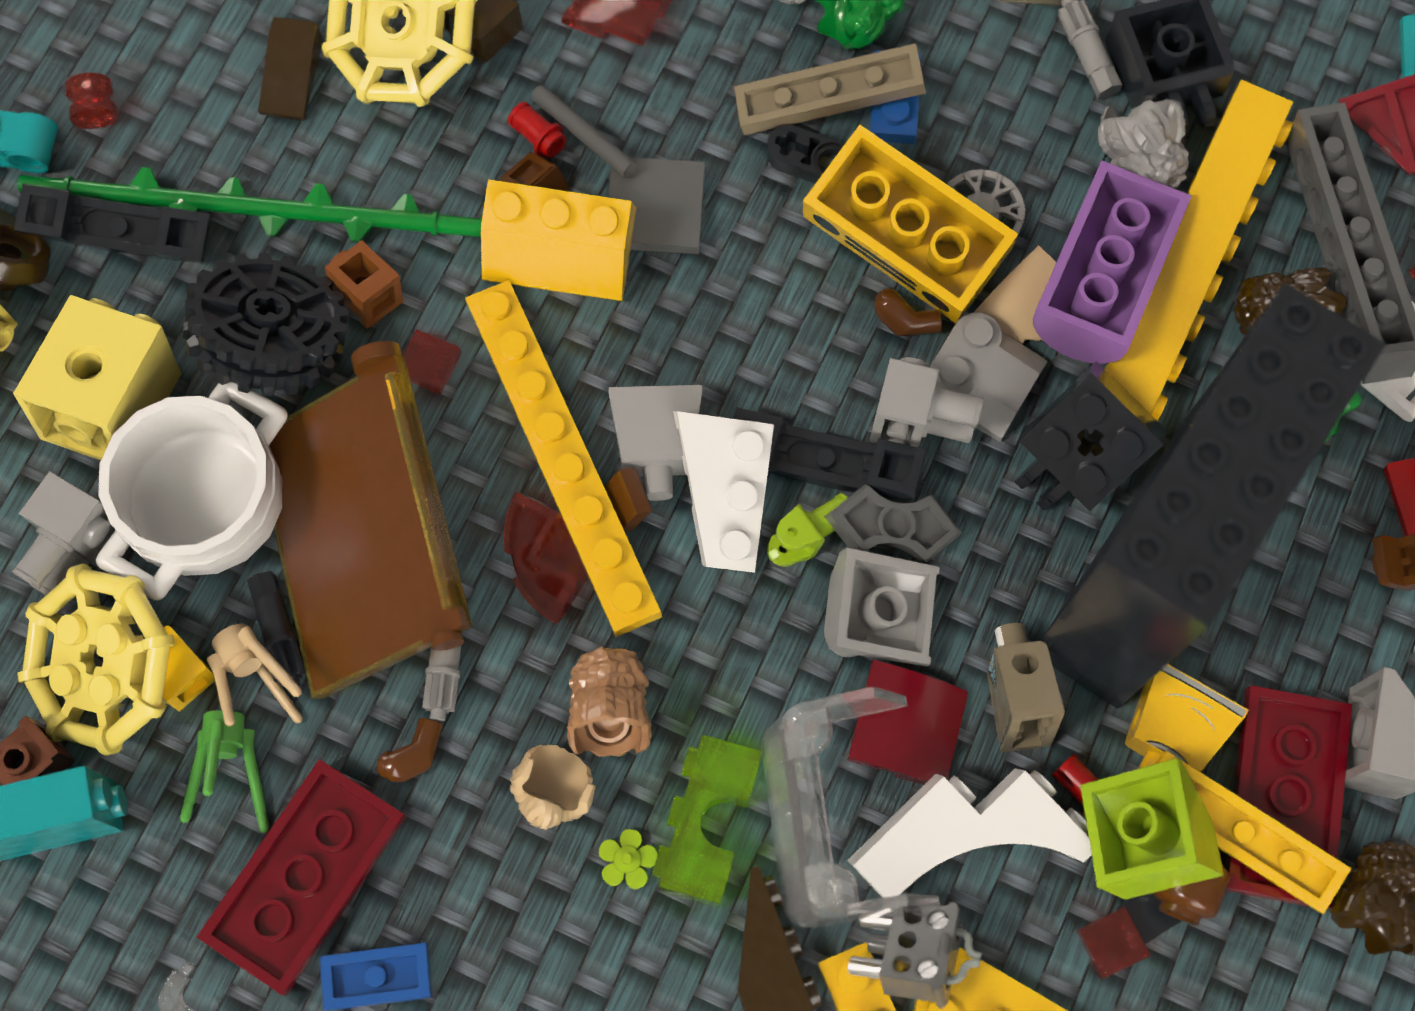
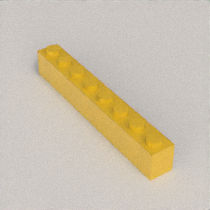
M1242 79L1224 111L1186 193L1191 195V199L1130 347L1123 358L1107 363L1105 370L1157 421L1168 401V397L1161 395L1163 387L1167 380L1175 383L1187 359L1186 356L1179 354L1185 340L1193 343L1204 322L1205 316L1198 314V310L1203 300L1209 303L1212 302L1223 280V276L1216 274L1221 261L1230 262L1241 240V237L1234 235V231L1239 222L1245 225L1248 223L1259 199L1251 195L1256 184L1265 185L1276 163V160L1270 158L1269 154L1273 146L1281 149L1293 125V122L1286 120L1293 101Z

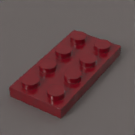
M1250 685L1245 689L1243 707L1248 709V712L1241 721L1233 793L1338 859L1352 704ZM1226 854L1225 868L1230 873V882L1226 891L1310 907L1229 854ZM1332 901L1326 910H1329L1331 908V906L1333 905Z
M319 759L196 938L282 996H287L407 816Z

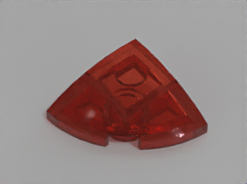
M574 0L562 16L561 21L564 25L603 39L606 32L644 46L658 17L663 19L672 0Z
M515 492L507 512L504 527V550L512 556L514 569L517 574L513 581L525 600L536 611L553 623L558 624L576 599L589 576L562 516L558 512Z

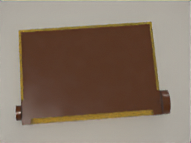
M393 341L373 342L356 349L351 355L354 372L358 376L288 416L286 422L269 445L282 476V510L274 526V532L312 699H323L431 646L434 651L456 648L464 643L462 631L472 627L405 358L403 357L400 345Z

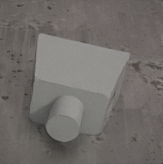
M702 385L609 387L610 407L622 468L634 467L638 475L643 476V488L648 500L664 501L673 497L672 475H687L684 471L682 461L683 450L679 429H676L673 411L702 414Z

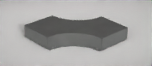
M866 484L858 488L824 516L848 548L866 551L874 546H891L905 551L917 560L918 563L923 564L931 560L962 533L932 494L917 502L897 503L881 497Z

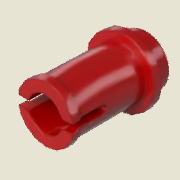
M528 102L519 103L508 116L507 123L509 126L517 130L534 145V152L538 156L553 158L564 148L567 138L563 134V128L557 123L551 124Z
M1074 753L1051 776L1057 779L1084 807L1080 785L1099 779L1078 758L1079 756Z

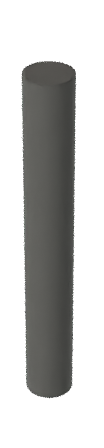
M539 85L534 89L531 96L534 102L624 178L627 179L634 175L638 167L636 162L544 85Z

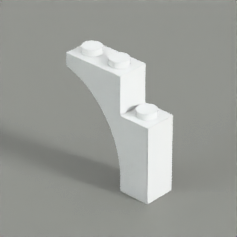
M1015 768L975 808H973L971 803L976 797L961 780L953 776L948 781L944 776L935 774L847 861L884 900L891 904L921 875L936 865L973 849L1001 844H1030L1060 851L1082 862H1085L1092 853L1086 820L1072 808L1066 813L1052 799L1057 791L1039 772L1034 770L1029 775L1026 771Z

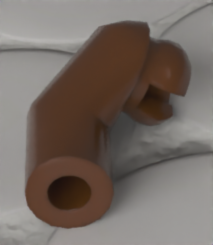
M891 288L883 289L876 295L875 313L895 335L911 336L941 333L939 309L914 311L900 294Z
M419 718L411 744L392 752L386 751L379 756L377 761L379 775L389 779L391 782L399 783L426 772L433 763L443 724L434 720Z

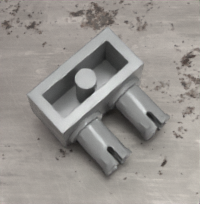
M905 357L896 360L890 358L869 443L877 445L878 439L919 447L921 438H926L928 433L970 444L974 428L977 427L984 398L941 389V383L936 382L939 370L929 368V365L920 359Z
M49 471L19 512L22 517L37 528L36 532L39 536L12 571V573L29 583L30 586L45 596L66 577L68 569L72 566L91 564L101 570L96 563L97 555L115 531L100 501Z

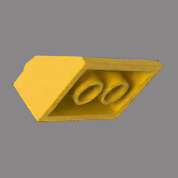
M488 180L481 223L482 280L498 283L510 280L511 285L623 302L637 207L629 200Z

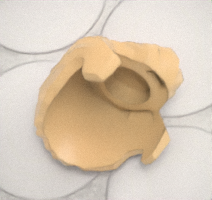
M538 745L528 750L521 763L513 770L510 778L512 783L510 791L514 795L515 801L519 803L520 812L532 826L539 827L545 831L548 828L558 826L561 822L572 821L588 813L596 785L592 784L593 778L590 767L582 762L581 758L577 757L576 754L569 753L565 748H560L558 745Z

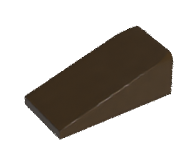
M273 17L268 37L258 109L260 115L305 121L323 43L319 27L315 22Z

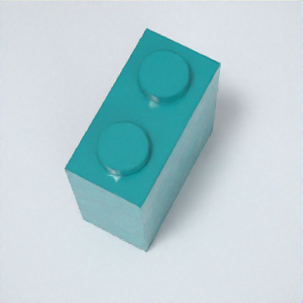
M86 766L1 785L0 861L123 832L122 816L128 814L127 798L121 785L117 786L116 781Z

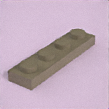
M916 43L734 86L740 127L744 135L926 93Z

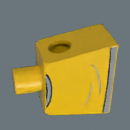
M1167 664L1143 686L1125 745L1144 756L1138 769L1154 765L1162 752L1168 751L1201 772L1244 719L1248 709Z

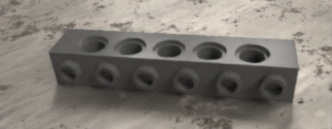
M1343 102L1298 109L1287 140V146L1325 266L1332 272L1330 282L1333 292L1344 295L1347 300V304L1341 312V317L1386 343V346L1362 383L1367 384L1412 377L1415 371V310L1346 104Z

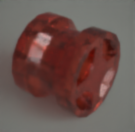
M82 73L69 78L65 82L66 97L72 102V105L69 107V117L73 125L84 129H99L107 127L117 120V106L110 100L114 90L109 77L100 73Z

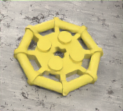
M329 0L326 42L322 45L323 54L325 57L331 58L356 90L357 99L365 104H370L373 101L415 103L418 107L428 105L430 97L466 63L470 65L474 58L470 53L475 2L478 0ZM349 1L353 4L350 32L345 34ZM455 8L453 42L451 45L443 40L445 11ZM398 10H403L406 24L397 33L396 29L389 26L390 19L397 18ZM357 46L367 55L365 58L369 63L365 72L349 53L351 48ZM438 49L448 53L430 72L421 78L419 67L433 60ZM384 70H403L407 84L380 83V79Z
M86 564L72 566L68 569L66 577L38 603H30L25 613L29 619L23 669L17 673L19 683H25L47 725L45 733L54 742L66 740L96 748L102 755L116 754L120 752L123 743L152 718L161 717L166 708V703L162 699L169 649L175 645L174 637L172 634L167 635L144 593V582L135 575L121 577L92 570ZM98 592L114 596L116 601L112 608L100 605ZM76 596L78 609L70 615H60L58 612ZM131 616L134 617L145 639H143L142 635L135 636L129 624H135ZM50 630L54 634L50 665L44 666ZM96 648L97 655L103 657V665L96 667L94 664ZM55 694L64 697L65 703L63 707L60 706ZM125 698L132 699L134 701L132 703L133 708L120 718L119 709L124 705L120 703ZM84 710L97 713L99 727L79 723Z

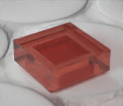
M416 329L403 354L405 375L401 378L441 394L462 354L460 347Z
M1126 907L1076 930L1100 979L1106 978L1150 956Z

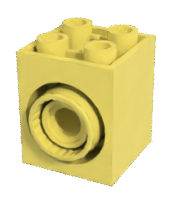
M70 295L13 394L40 440L102 460L113 434L138 410L168 398L181 376V371L163 328L155 319L144 314L132 316L117 311L113 306L100 299L92 298L87 301Z

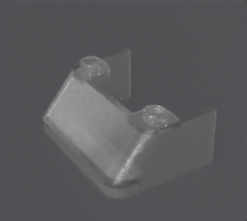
M869 687L798 703L775 720L763 734L761 752L783 908L787 917L798 926L823 927L940 907L939 897L934 895L903 894L859 902L854 876L846 867L833 862L818 754L824 751L831 741L833 722L906 707L907 701L904 695L876 687Z

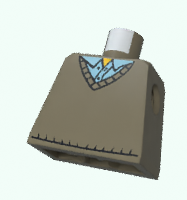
M1022 623L1004 624L995 629L998 647L993 650L987 670L1000 751L1003 753L1049 747L1054 740L1065 712L1047 644L1043 641L1028 642L1025 625Z

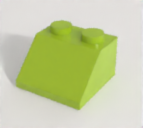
M1175 758L1080 785L1097 888L1126 900L1172 887L1224 876L1214 824L1182 760Z

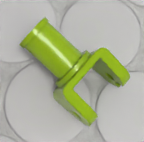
M840 493L811 512L805 511L801 504L793 508L780 520L776 533L771 537L767 545L769 559L776 565L788 567L815 557L825 541L824 537L835 531L824 516L844 501L847 496ZM779 548H784L786 553L780 552Z

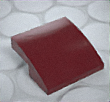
M873 659L847 761L895 773L896 778L925 785L935 774L944 776L948 780L968 691L933 677Z

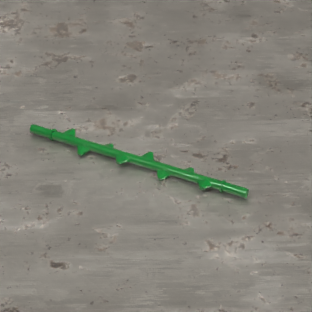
M142 167L130 185L75 180L72 176H66L65 179L20 175L18 178L19 193H21L22 184L66 190L77 196L126 204L164 206L195 212L209 211L258 216L266 235L270 237H276L288 219L344 224L352 243H358L363 240L373 227L429 232L432 236H437L439 233L481 237L482 218L440 215L439 211H433V214L419 213L411 194H403L392 209L387 210L335 205L324 184H315L304 201L246 196L239 179L235 177H230L218 193L160 188L152 169L148 167Z

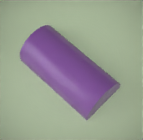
M1101 160L1035 310L1033 325L1040 338L1057 352L1086 363L1094 364L1097 361L1099 364H1107L1123 358L1133 340L1191 195Z

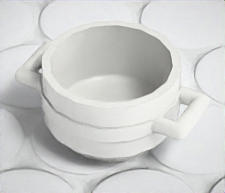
M228 382L225 385L218 383L208 398L203 396L168 397L133 414L113 434L99 465V498L115 531L97 555L96 563L98 567L112 575L121 577L137 576L145 584V595L152 600H161L167 595L180 575L218 574L248 560L270 537L282 510V476L269 445L287 420L286 409L252 389L248 393L237 391V384ZM231 400L263 418L257 428H254L233 407L228 405ZM129 546L147 562L160 567L154 576L122 558Z

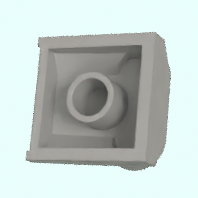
M965 312L952 329L930 368L939 370L936 382L941 383V389L984 398L976 429L1001 442L1048 361L1001 332L999 324L991 316L978 312Z
M851 548L840 551L829 581L824 636L829 650L846 658L860 655L921 666L930 665L929 649L936 576L939 574L940 567Z

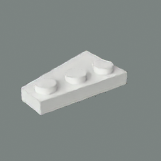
M673 411L676 429H679L683 450L682 461L684 471L687 474L693 503L691 508L702 565L755 573L774 424Z

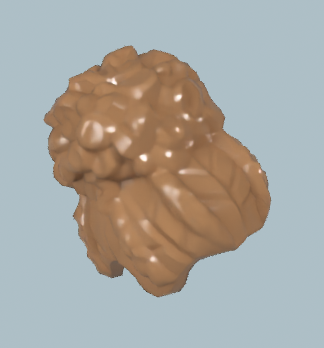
M599 646L597 649L583 654L578 663L573 666L571 670L572 677L569 681L570 688L572 689V696L570 698L572 707L569 709L567 738L574 754L590 751L599 757L610 755L620 757L632 749L635 750V753L643 752L650 745L652 735L651 721L645 708L647 700L644 698L646 695L645 688L649 685V680L642 672L643 665L638 661V656L634 651Z

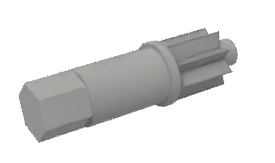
M1061 0L1063 8L1058 9V16L1069 38L1068 41L1075 48L1097 98L1106 99L1120 92L1122 83L1099 36L1100 30L1095 25L1085 1Z
M454 600L455 607L463 606L466 610L465 603ZM431 644L429 666L425 670L426 680L422 708H425L426 711H431L430 720L444 722L446 714L455 712L458 682L461 676L459 671L461 645L445 651H434Z

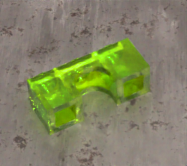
M703 734L699 748L689 746L681 776L690 778L685 797L677 795L674 797L667 825L675 827V832L670 848L660 846L652 875L661 878L659 884L660 892L720 909L735 852L710 844L701 831V821L710 808L719 804H733L748 809L761 762L762 751Z

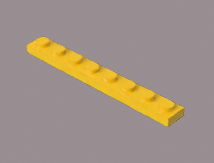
M510 280L465 297L471 315L615 637L662 618L661 610Z

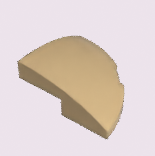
M1038 245L991 292L974 312L991 316L999 324L1001 332L1022 345L1025 340H1042L1034 328L1033 316L1056 265V261Z

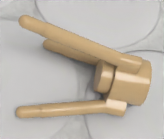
M235 624L220 631L214 637L211 644L216 653L209 656L206 661L214 673L225 724L227 726L235 724L226 671L233 673L235 677H245L256 671L291 719L297 724L301 723L303 720L301 713L279 682L294 697H299L302 694L301 688L257 640L250 626ZM273 675L279 682H274Z

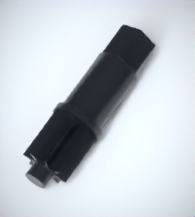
M272 571L256 573L247 579V583L263 636V646L300 687L299 678H303L302 675L306 674L307 671L299 648L298 636L293 632L276 574ZM273 675L274 682H279Z

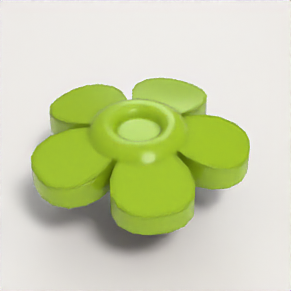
M633 829L624 830L620 835L621 848L617 842L610 839L605 840L600 845L598 852L600 858L605 862H614L608 864L602 870L603 880L608 885H619L623 881L625 874L627 885L631 889H640L647 884V873L641 867L651 868L655 866L658 861L656 849L650 845L643 846L638 850L642 842L638 831Z

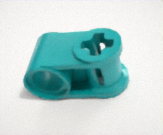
M0 110V167L18 169L34 174L46 173L49 170L59 129L58 125L50 118L40 114Z

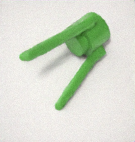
M222 710L204 713L202 730L198 731L197 750L180 815L181 822L187 823L191 818L204 766L203 794L210 796L214 790L218 760L237 757V752L240 748L243 751L259 830L262 833H267L270 826L254 751L255 730L244 729L245 715L233 711L235 717V724L233 726L225 724Z

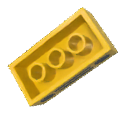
M862 125L857 127L803 200V217L934 309H939L940 313L954 323H957L969 309L1010 253L1018 236V233Z

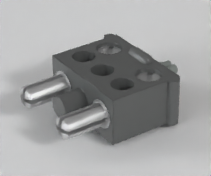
M897 899L893 913L865 908L861 910L859 917L861 927L889 931L888 936L870 934L868 939V952L882 954L883 960L851 956L848 963V973L850 975L880 979L884 994L935 1002L938 1008H944L948 1004L951 985L960 983L966 977L970 968L979 967L982 954L973 949V939L970 933L963 929L960 909L955 902L949 903L948 906ZM962 937L965 940V950L972 959L965 961L961 965L958 974L954 976Z

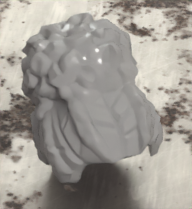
M1170 99L1153 102L1152 100L1144 101L1140 106L1132 108L1131 113L1127 117H1117L1112 105L1105 108L1098 128V141L1102 151L1112 158L1110 164L1174 189L1179 187L1180 182L1187 178L1185 171L1189 165L1187 159L1189 153L1181 142L1185 135L1186 124L1181 102Z

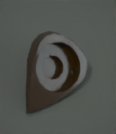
M0 209V290L10 291L19 285L42 283L48 275L50 247L41 237L16 232L14 230L16 218Z

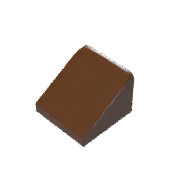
M534 152L528 153L498 180L570 191L558 167Z

